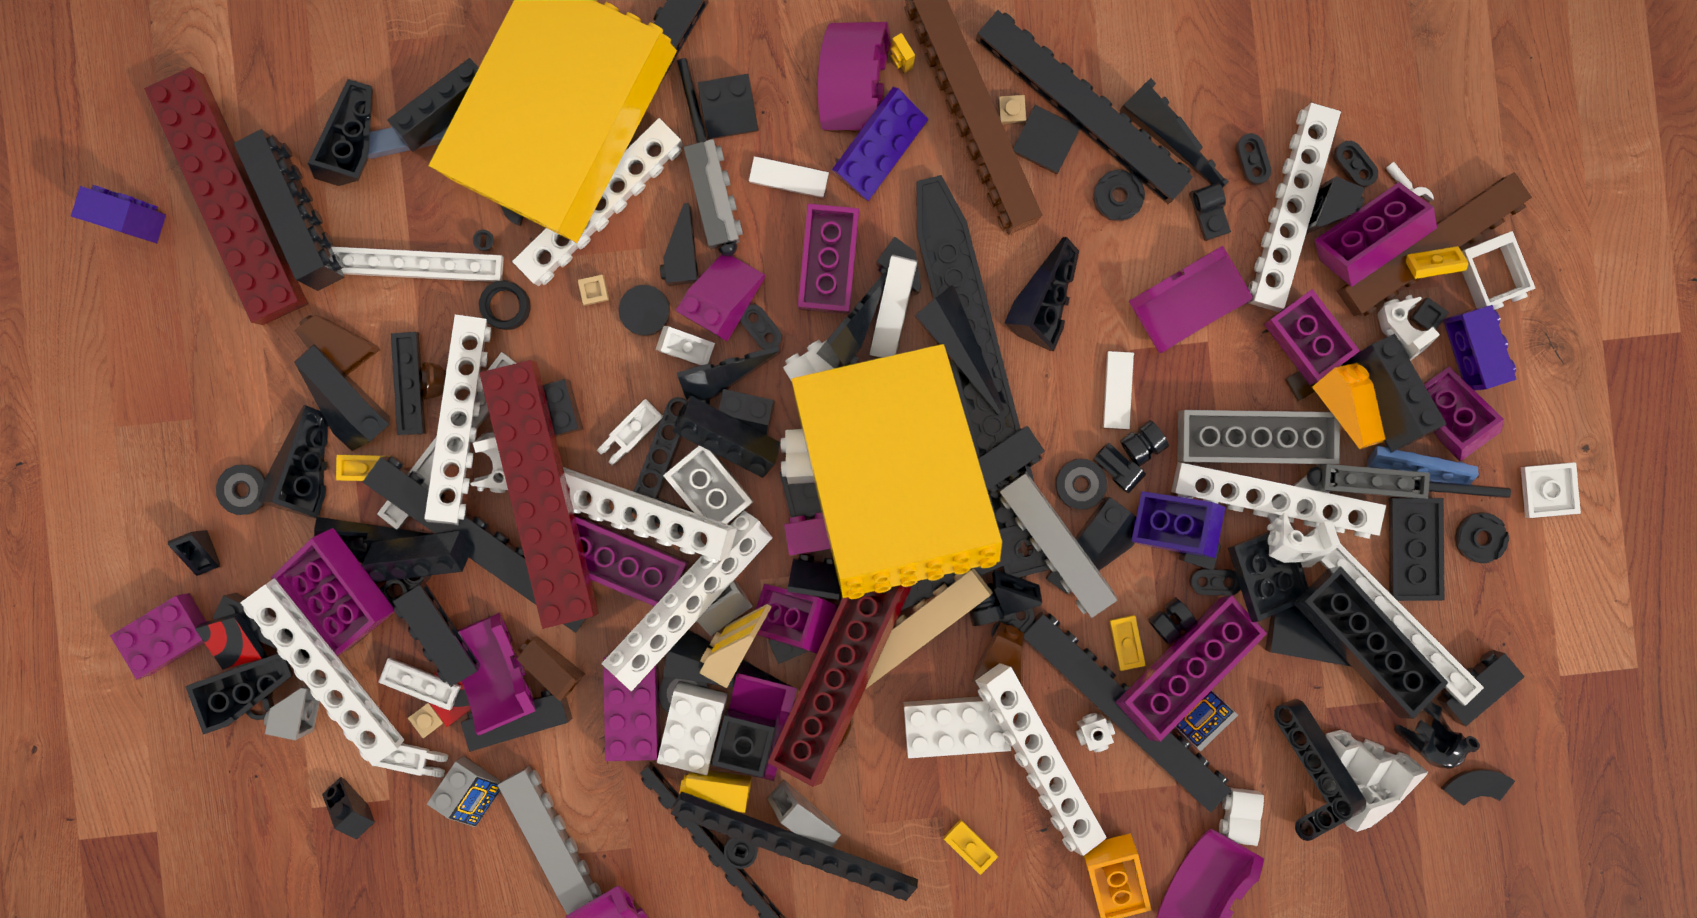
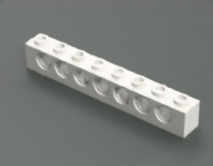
M1310 103L1304 110L1301 109L1296 120V124L1299 125L1297 134L1292 136L1289 144V149H1292L1290 159L1287 158L1283 165L1282 173L1285 176L1283 183H1279L1275 193V198H1278L1275 208L1271 209L1268 217V222L1271 223L1269 232H1265L1262 238L1261 247H1264L1263 253L1256 260L1254 271L1257 272L1256 277L1248 287L1253 296L1252 300L1248 302L1249 304L1276 312L1285 308L1341 111ZM1309 128L1317 132V139L1309 136ZM1302 153H1306L1309 155L1310 164H1306L1302 161ZM1295 177L1303 181L1302 189L1295 186ZM1288 201L1296 205V213H1291L1287 209ZM1281 226H1285L1288 228V238H1285L1280 234ZM1274 250L1282 254L1281 263L1274 260ZM1267 275H1271L1274 277V287H1270L1267 285Z
M660 118L657 119L624 152L601 199L606 200L605 208L600 211L594 210L578 243L569 240L566 246H559L558 239L561 235L546 228L512 262L535 285L547 284L554 277L553 272L559 266L564 267L572 260L573 256L571 254L578 248L580 250L583 249L591 241L590 236L596 230L599 232L608 225V218L614 212L616 214L620 213L627 206L626 201L632 195L637 196L643 191L646 186L644 183L650 177H657L663 171V165L669 159L672 161L679 156L683 146L681 139ZM660 146L661 153L658 156L652 157L649 155L651 147ZM634 164H642L643 170L640 174H631V167ZM623 181L625 183L624 189L619 193L613 192L614 183ZM544 252L551 253V260L547 264H541L540 256Z
M456 314L454 317L425 512L426 522L459 525V519L464 520L466 504H462L463 494H468L470 479L465 477L467 468H472L473 453H470L469 449L470 442L473 443L477 435V428L473 427L474 417L479 418L481 402H476L478 392H483L480 372L481 367H486L488 352H484L485 342L490 343L492 329L487 327V319ZM467 340H475L478 343L477 347L473 350H466L463 344ZM469 364L474 367V371L470 375H462L459 372L460 368L463 365ZM462 389L470 392V397L464 401L456 398V393ZM462 414L467 420L464 425L455 426L452 423L454 416ZM452 440L463 442V447L457 452L450 451L448 445ZM449 465H456L459 467V473L455 477H447L445 469ZM447 490L453 491L456 495L454 501L443 503L441 501L443 492Z
M1177 462L1171 492L1178 494L1177 497L1190 499L1197 497L1203 499V501L1217 504L1221 502L1228 504V509L1243 512L1244 507L1254 509V515L1268 517L1269 513L1278 514L1279 517L1283 513H1287L1289 522L1294 523V518L1304 520L1303 525L1317 527L1324 521H1332L1336 532L1345 533V529L1355 530V536L1369 539L1371 534L1380 536L1386 505L1180 462ZM1200 478H1204L1207 482V487L1203 492H1198L1195 487L1197 480ZM1229 483L1232 487V493L1228 497H1223L1221 488L1224 484ZM1250 489H1255L1257 498L1254 502L1249 503L1246 499V494ZM1276 494H1280L1283 498V503L1278 508H1274L1272 505V498ZM1305 499L1308 503V508L1303 513H1299L1297 504L1300 500ZM1326 505H1330L1333 509L1332 515L1328 518L1323 516V509ZM1355 510L1358 518L1351 524L1348 520V515L1351 511Z
M563 467L574 513L589 514L588 518L596 521H609L612 527L618 529H632L634 534L640 537L648 538L651 536L657 538V543L666 546H672V544L679 546L680 551L684 553H699L704 555L703 559L709 562L718 563L720 560L729 558L737 530L736 527ZM588 492H589L590 495H591V502H590V503H589L588 500H587V493H588ZM610 500H611V501L613 502V504H614V510H613V511H611V509H610V507H609V502H610ZM633 508H634V509L636 510V512H637V518H636V520H635V519L633 518V516H632V509H633ZM656 516L660 520L659 528L655 525L654 522ZM679 524L683 527V536L678 533L677 527ZM702 532L707 537L706 545L701 541Z
M745 510L730 525L736 527L737 530L729 558L714 563L703 559L704 555H702L601 663L630 691L642 681L773 538L761 522Z
M275 578L240 602L244 607L246 615L254 619L260 626L263 636L271 640L277 647L280 657L287 660L294 668L295 675L307 684L312 696L324 705L328 716L332 720L337 721L343 729L345 737L354 742L364 760L369 761L374 766L399 748L404 741L403 737ZM268 608H272L276 612V617L269 614ZM285 628L292 632L293 638L286 635ZM301 649L306 650L309 653L310 658L304 657L301 653ZM317 670H322L326 674V678L320 677ZM334 690L339 691L343 698H338L334 694ZM350 710L355 711L359 718H354L350 714ZM366 731L374 733L375 738L369 737Z
M999 663L975 680L980 688L978 693L982 700L988 703L992 709L990 714L993 720L998 725H1001L1004 731L1002 733L1003 738L1010 746H1013L1016 752L1014 755L1020 766L1026 769L1028 782L1039 792L1040 797L1038 798L1040 803L1051 813L1052 818L1050 820L1054 827L1061 831L1064 836L1062 839L1064 845L1070 852L1075 851L1084 856L1107 837L1010 666ZM1005 692L1006 697L1004 701L1001 702V695ZM1016 714H1018V719L1013 724V718ZM1030 735V740L1028 744L1025 745V740L1027 736ZM1042 757L1040 765L1037 766L1038 759ZM1054 778L1053 784L1049 787L1051 779ZM1065 800V805L1061 808V804ZM1077 821V825H1076V827L1073 829V825H1074V823Z

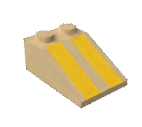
M766 604L726 625L722 634L716 632L710 643L713 649L707 648L700 662L704 663L700 674L727 688L772 606Z

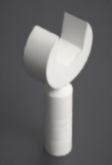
M1392 162L1385 168L1397 183H1402L1416 195H1422L1430 202L1434 200L1433 194L1429 189L1425 187L1414 189L1410 180L1398 168L1395 162Z

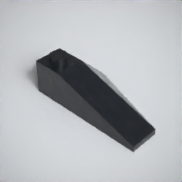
M347 79L308 161L314 179L336 186L359 181L369 155L372 86Z
M1063 237L1020 292L1014 300L1004 322L1018 337L1049 351L1055 350L1064 329L1065 321L1061 320L1064 305L1068 306L1070 297H1067L1068 284L1074 280L1079 250L1068 237Z
M885 272L816 353L834 369L853 365L859 360L856 354L863 345L885 286L887 277Z
M315 344L295 360V365L332 433L351 451L372 441L389 425L390 416Z
M779 346L746 354L741 359L739 357L725 359L716 366L709 363L677 372V376L686 400L693 396L706 404H710L709 399L717 397L723 393V389H729L780 354L781 351Z
M303 405L265 478L258 502L312 518L319 516L326 495L324 470H327V462H324L328 439V424L321 411Z
M1104 497L1075 537L1099 571L1133 547L1135 543L1131 541L1136 516L1111 497ZM1051 571L1046 579L1068 594L1060 582L1063 579L1058 571Z
M275 654L185 686L203 735L232 724L291 678L293 673L289 662L281 658L279 654Z

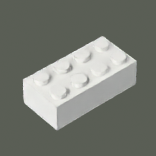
M980 696L903 702L908 758L1011 751V746L1003 738L1002 733L1004 731L1001 725H998L990 714L992 709ZM1001 696V702H1003L1005 697Z

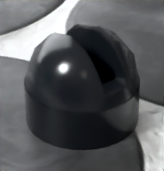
M479 230L474 234L473 244L478 250L487 251L493 246L494 238L489 231ZM481 235H486L485 247H480Z

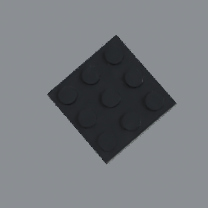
M1270 531L1228 547L1251 622H1259L1295 606L1294 602L1309 588L1301 562L1284 563L1269 556L1268 537Z

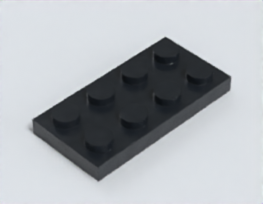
M1389 498L1390 594L1397 601L1445 600L1444 498Z

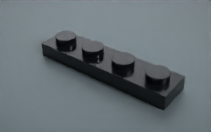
M419 332L391 333L397 435L426 434Z

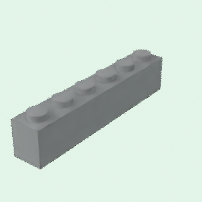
M1026 471L1001 488L1000 493L1002 496L999 497L1001 502L1008 510L1012 508L1016 513L1015 521L1023 531L1027 529L1032 535L1030 541L1038 552L1043 550L1048 557L1045 559V562L1052 572L1058 571L1063 579L1060 580L1062 586L1068 593L1073 592L1078 598L1075 603L1083 614L1088 612L1091 618H1093L1117 601L1115 592Z
M529 765L503 779L498 784V787L568 915L601 896L602 892L596 882H592L589 876L590 870L585 860H580L577 854L578 847L572 837L569 838L565 832V822L560 815H556L552 807L554 803L550 794L543 791L540 785L542 783L540 775L536 770H532Z

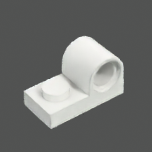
M663 326L655 350L698 365H705L709 362L715 343L669 326Z

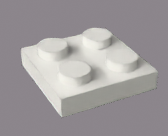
M1576 463L1521 467L1525 518L1581 514Z

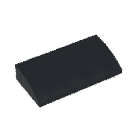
M1296 606L1271 616L1265 647L1266 651L1351 666Z

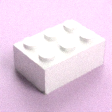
M701 446L694 449L663 475L694 513L724 524H728L754 502L716 454Z
M678 681L673 692L657 763L707 775L712 762L728 694Z

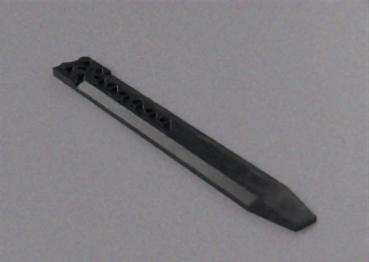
M942 175L916 182L917 237L933 299L953 285L955 287L1004 406V410L997 415L949 359L977 458H979L1021 428L968 224ZM1026 464L1019 469L1021 474L1026 471L1034 481L1031 467ZM1005 478L997 484L999 489L989 495L1000 536L1013 561L1003 566L1004 573L1019 578L1050 570L1045 562V559L1048 557L1043 550L1038 552L1030 541L1032 535L1027 529L1023 531L1014 519L1017 517L1016 513L1012 508L1008 510L999 498L1002 496L1000 493L1001 488L1011 482H1008ZM1022 542L1032 546V550L1028 551V556L1018 552Z

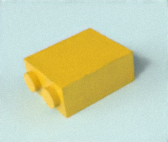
M710 770L707 775L690 771L688 775H684V779L681 781L680 793L682 791L733 811L745 813L749 801L752 776Z

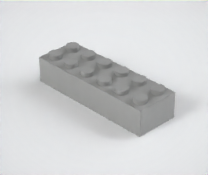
M1178 411L1177 462L1339 464L1340 423L1332 412Z

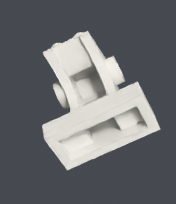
M1408 295L1405 297L1406 300L1401 302L1399 299H1394L1384 303L1377 316L1381 331L1386 337L1395 334L1411 361L1422 353L1440 334L1434 327L1428 331H1420L1410 325L1407 319L1408 312L1422 298H1413L1412 295Z
M494 431L484 433L473 442L475 453L483 452L491 458L493 470L489 475L475 478L470 484L471 486H477V491H484V488H490L491 492L505 493L508 488Z
M1283 513L1267 527V530L1270 531L1268 537L1269 556L1284 563L1301 562L1302 567H1312L1341 545L1332 521L1322 522L1306 536L1292 528L1287 513Z

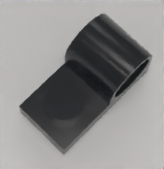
M1215 183L1191 191L1189 195L1204 241L1231 233L1223 209L1226 205V198L1222 186L1219 183Z

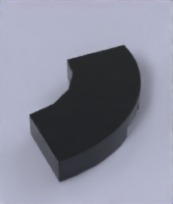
M1480 769L1464 771L1455 775L1441 789L1464 806L1471 799L1480 796L1492 797L1500 801L1514 784L1515 780L1494 770Z

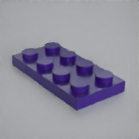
M892 87L832 170L858 195L869 201L929 119L899 88Z

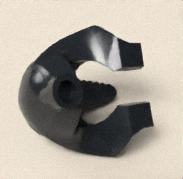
M1431 701L1423 709L1434 717L1431 726L1420 720L1415 729L1418 733L1401 725H1396L1394 728L1396 734H1399L1403 740L1409 743L1430 765L1439 768L1451 769L1459 766L1464 762L1468 753L1476 752L1480 748L1478 740L1473 736L1465 738L1462 733L1453 732L1442 715V707L1435 705Z

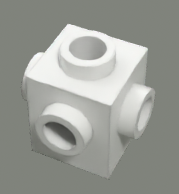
M1091 713L1082 717L1083 720L1077 721L1079 728L1076 731L1080 745H1085L1089 751L1101 752L1108 749L1109 744L1114 743L1111 735L1115 734V730L1111 720H1106L1101 713ZM1095 731L1102 732L1101 735L1093 737Z

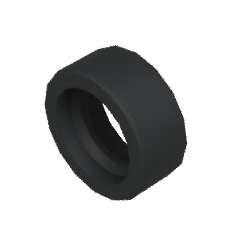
M505 280L495 281L488 285L481 293L479 299V311L482 317L487 319V323L492 327L502 330H513L523 325L529 317L531 310L530 299L526 291L517 284ZM507 290L517 296L520 308L514 318L503 321L493 316L490 302L496 293Z

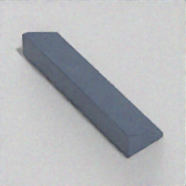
M449 125L419 148L440 144ZM392 127L370 132L368 155L370 159L410 150Z

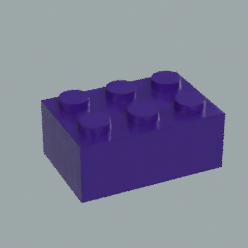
M92 184L91 189L80 186L71 217L157 244L166 214L157 212L158 206Z
M1493 305L1473 309L1443 320L1461 378L1474 391L1489 389L1517 380L1515 376L1516 366L1509 357L1507 351L1508 341L1501 333L1499 326L1500 317L1498 312L1494 310Z
M1141 491L1131 542L1153 548L1216 558L1226 507L1210 501Z

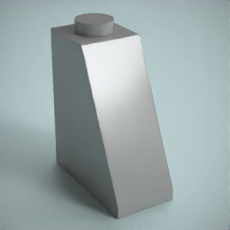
M783 780L767 798L780 823L795 834L830 847L834 846L837 839L841 836L835 824L787 781Z

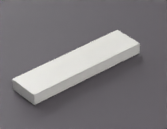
M896 255L891 256L869 355L880 358L897 355L918 261Z

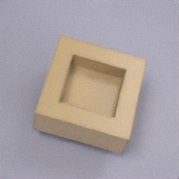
M1025 95L1001 96L998 98L999 118L1002 124L1026 122Z
M604 275L578 280L584 306L610 301Z
M429 703L408 718L422 738H425L443 724V721Z

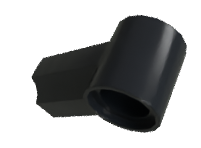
M1110 443L1102 447L1093 458L1112 476V480L1128 494L1146 476V473L1137 464L1127 460Z

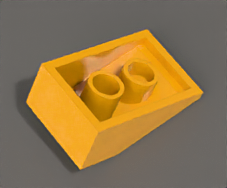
M1354 363L1336 367L1312 386L1359 449L1381 443L1385 440L1374 385L1369 378L1368 371L1363 366Z
M1131 833L1103 840L1084 855L1100 918H1124L1151 911L1139 855Z

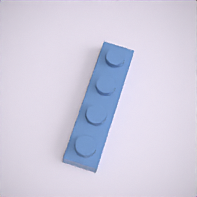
M1377 446L1367 459V467L1427 472L1430 473V481L1470 485L1479 475L1478 466L1444 460L1439 457H1429L1414 452L1396 450L1390 453L1388 447Z

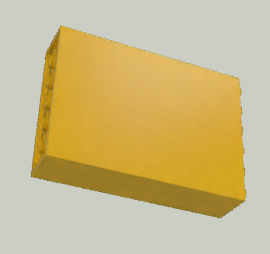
M514 0L441 140L429 167L450 180L578 243L677 50L670 43L671 39L662 34V28L651 22L648 25L643 24L641 19L632 13L627 12L624 15L619 12L617 7L608 2L602 5L597 2L598 0Z
M944 344L791 378L795 403L843 598L857 599L868 592L882 593L894 586L902 585L908 587L916 584L919 580H938L945 574H964L970 571L971 568L979 566L981 568H989L1000 562L1002 539Z

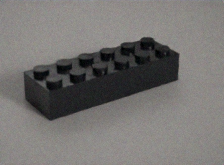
M262 129L235 142V148L295 279L319 291L345 278L341 270L344 268L343 263L331 248L333 241L321 226L323 223L322 217L312 207L311 201H313V198L308 189L303 187L301 183L303 176L298 167L293 165L290 159L293 155L287 144L279 142L274 135H269Z
M1341 566L1328 568L1294 602V605L1399 718L1414 719L1448 684V681Z

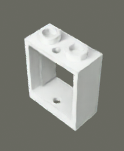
M1513 231L1462 251L1468 261L1467 270L1462 271L1476 308L1493 305L1494 310L1504 306L1503 301L1510 298L1512 302L1528 297L1526 292L1535 289ZM1500 247L1516 288L1488 299L1472 258Z

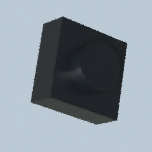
M1427 297L1421 302L1410 320L1426 331L1432 327L1437 330L1449 312Z

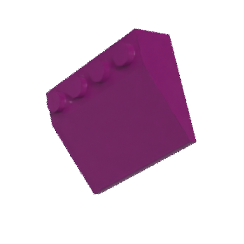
M334 528L311 538L271 577V579H276L337 657L395 612L393 606Z

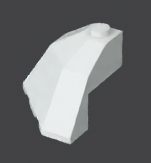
M1338 730L1326 733L1325 735L1366 800L1365 810L1344 822L1355 832L1372 827L1392 812L1428 773L1409 755L1399 751L1396 755L1386 752L1383 745L1367 739L1364 742L1357 741L1349 732Z

